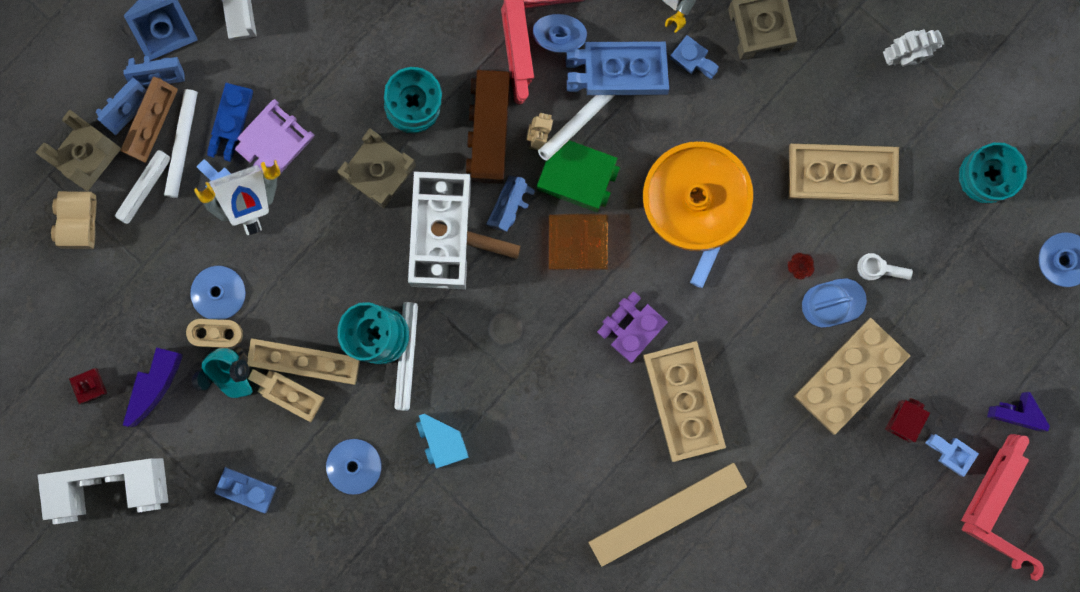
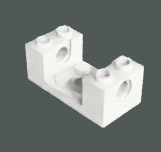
M414 172L408 283L411 287L466 289L468 208H470L471 198L470 174ZM441 221L447 225V232L443 236H435L431 232L432 225L435 222Z
M163 458L39 474L38 482L43 520L52 519L53 524L78 521L77 515L86 514L83 486L102 484L101 478H105V483L125 481L128 508L137 507V512L161 509V503H168Z

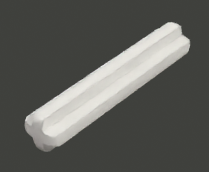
M160 150L156 151L116 212L115 217L126 224L130 223L170 162L171 158Z

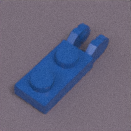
M225 83L211 133L212 137L208 146L207 155L214 158L216 156L222 138L229 140L224 151V160L232 161L236 145L240 142L237 138L243 131L253 95L252 89Z

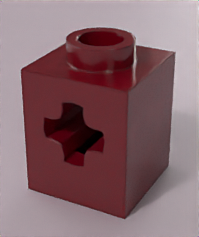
M910 398L909 401L901 400L885 430L909 443L916 442L930 412L924 410L925 405L915 399Z

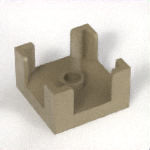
M788 0L731 1L728 10L731 21L735 20L740 41L737 49L740 60L753 58L756 52L780 48L779 51L782 52L794 48L797 38Z
M69 110L62 121L70 126L73 131L57 151L48 144L43 143L36 153L60 170L68 179L88 192L121 148L73 111Z
M369 128L362 138L364 144L349 164L345 161L337 173L342 179L385 209L414 170L416 163L404 152L401 154L383 141L379 134Z

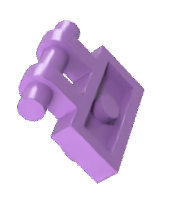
M634 291L627 299L623 298L618 303L619 308L610 317L607 316L602 321L603 325L597 331L604 339L613 332L617 339L611 346L630 363L636 359L668 323L648 304L641 312L637 310L635 305L641 298ZM629 314L634 319L623 330L618 324Z

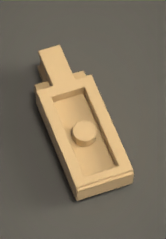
M540 113L539 116L533 118L532 123L529 124L526 140L530 141L529 149L539 150L546 144L548 134L552 128V115Z
M253 369L248 377L250 381L260 385L257 392L262 394L264 398L309 422L313 421L325 399L271 370L268 371L267 375H264Z

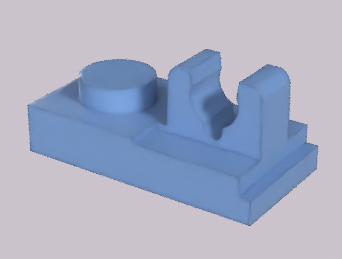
M144 56L143 64H136L134 58H130L126 70H123L127 82L134 78L144 88L149 87L153 77L160 78L169 84L185 81L184 71L178 57L151 61L149 56Z
M132 78L113 99L108 98L106 100L108 104L102 110L99 108L96 110L99 116L97 119L116 135L137 114L147 90L136 79Z
M508 176L486 225L497 230L508 231V228L515 221V213L518 207L525 209L528 207V204L522 200L523 193L534 195L535 192L534 189L527 186L528 184L525 183V179Z
M225 467L214 493L262 513H267L277 487Z

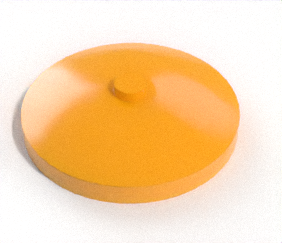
M688 142L669 149L652 165L644 183L643 204L652 228L666 242L688 251H708L725 245L734 239L744 228L752 210L753 186L747 169L732 152L722 146L709 142Z

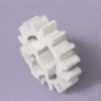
M925 29L920 31L913 30L905 33L900 38L894 39V44L891 47L885 48L883 54L889 66L900 63L902 67L922 63L927 58L933 57V52L944 45V41L939 30H931L927 33Z

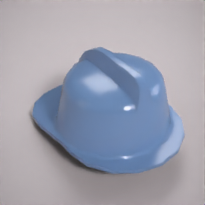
M848 278L822 283L810 288L804 295L802 312L811 324L818 327H831L858 318L865 310L867 303L866 293L860 284Z

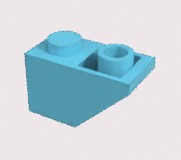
M426 414L419 415L420 422H417L416 425L421 439L425 437L427 439L429 448L425 449L430 465L435 463L437 469L469 458L460 431Z

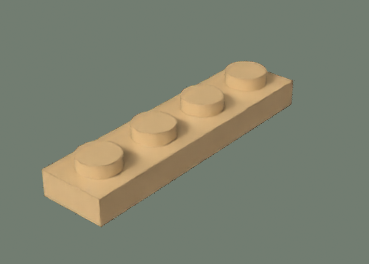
M251 338L247 364L250 367L356 385L360 361L348 355Z

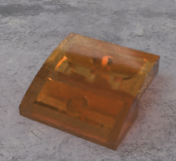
M549 215V269L608 270V215Z

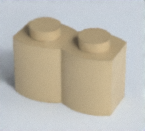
M58 191L57 198H54L52 204L53 213L57 215L56 225H53L51 229V238L57 247L61 249H94L97 205L94 193Z

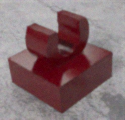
M97 368L69 378L77 401L81 405L107 394Z

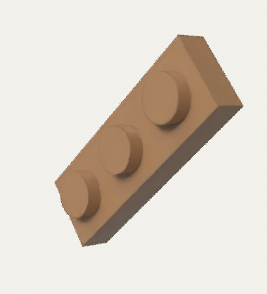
M152 78L122 145L121 152L146 163L178 91L176 87L160 78Z

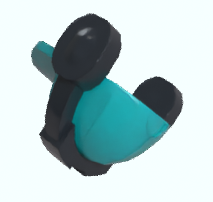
M241 347L214 350L203 360L202 369L194 373L192 385L197 391H204L214 382L228 397L238 398L251 395L253 391L247 381L250 372L247 364V353Z

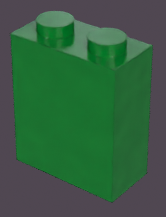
M569 140L546 161L537 184V191L598 213L600 206L606 207L611 192L606 191L609 181L615 182L620 167L616 166L618 158Z

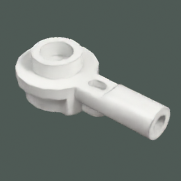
M874 253L862 256L857 264L860 276L866 280H876L883 275L910 280L913 273L912 269L887 265L885 260Z

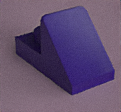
M1030 392L1021 393L1017 411H1015L1016 406L1000 402L999 406L989 407L988 418L1039 432L1049 431L1050 425Z

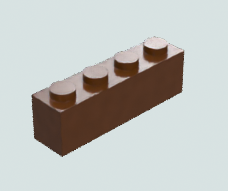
M477 70V77L471 78V94H475V105L470 104L469 121H474L473 131H468L467 147L472 148V158H467L466 174L471 175V182L504 184L510 72Z

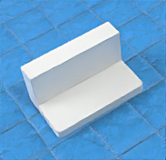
M222 0L228 39L234 41L257 37L251 0Z

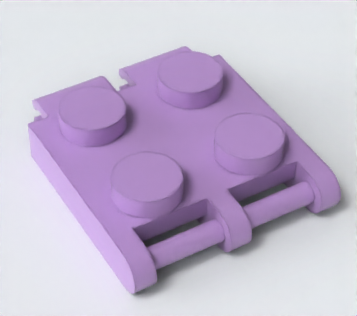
M274 99L237 138L240 143L235 150L249 163L258 157L259 159L253 166L258 165L261 170L262 162H265L266 167H271L274 164V160H276L281 174L311 142L315 135L311 131L307 132L296 122L297 119L293 115L289 116L278 106L279 103ZM275 110L286 121L283 122L276 114L273 113V111ZM292 126L304 136L303 139L291 129Z

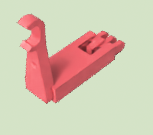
M504 0L501 13L511 86L516 104L521 105L525 102L529 95L528 86L534 79L525 8L582 2L584 0Z
M1010 434L1002 448L999 449L961 521L965 524L961 530L1013 559L1012 568L1014 569L1021 568L1024 561L1031 563L1034 566V571L1030 576L1032 580L1037 581L1043 575V564L991 532L1029 459L1022 456L1029 444V438L1024 435Z

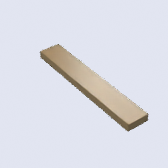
M731 463L590 540L588 543L602 567L747 488V485L736 465Z

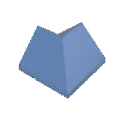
M138 0L124 14V18L144 55L149 56L150 60L198 40L178 0Z

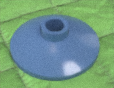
M551 14L540 18L534 24L533 37L540 46L547 50L570 52L580 48L585 43L587 31L585 26L574 17L563 14Z
M1059 233L1047 239L1042 245L1039 252V266L1043 275L1051 283L1061 287H1073L1080 284L1079 235ZM1061 256L1067 259L1066 266L1060 264L1059 259Z
M213 266L203 270L196 276L191 286L190 295L192 304L199 314L208 319L225 320L234 316L241 309L246 291L243 280L235 271L224 266ZM215 287H219L221 290L218 297L212 296V290Z
M345 440L337 444L330 452L326 462L327 476L332 485L343 493H364L371 489L380 477V456L371 444L363 440ZM351 461L356 462L358 465V469L355 472L348 470V464Z

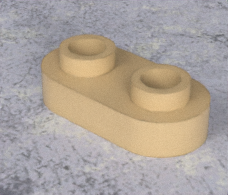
M196 319L188 325L186 336L191 344L198 347L233 348L242 341L243 330L238 323L231 320ZM204 328L206 336L199 338L198 331ZM231 329L234 332V336L232 339L227 340L225 333Z

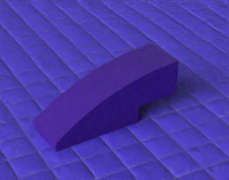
M156 347L149 374L139 371L137 373L123 426L135 427L157 406L169 389L178 371L183 354Z

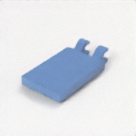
M585 42L584 49L566 52V67L575 68L585 64L586 73H568L567 91L576 92L586 88L587 95H668L669 79L666 42Z

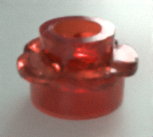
M796 253L791 257L792 260L788 262V270L790 273H793V277L802 280L814 273V260L808 254ZM799 264H803L804 267L802 269L799 268Z

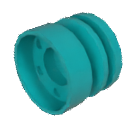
M407 67L398 70L389 78L385 85L384 109L387 119L395 128L402 132L415 134L426 131L435 124L440 115L442 98L440 84L432 73L423 68ZM415 99L418 100L417 107L414 105L410 108L408 107V100L411 102Z
M993 142L972 151L963 159L959 168V182L962 190L969 198L979 203H994L1014 196L1022 189L1027 178V165L1023 155L1015 147L1006 143ZM984 172H993L994 177H985Z
M370 302L358 303L348 308L342 315L338 324V341L342 350L349 357L374 364H389L397 360L405 352L409 342V328L405 318L398 311Z

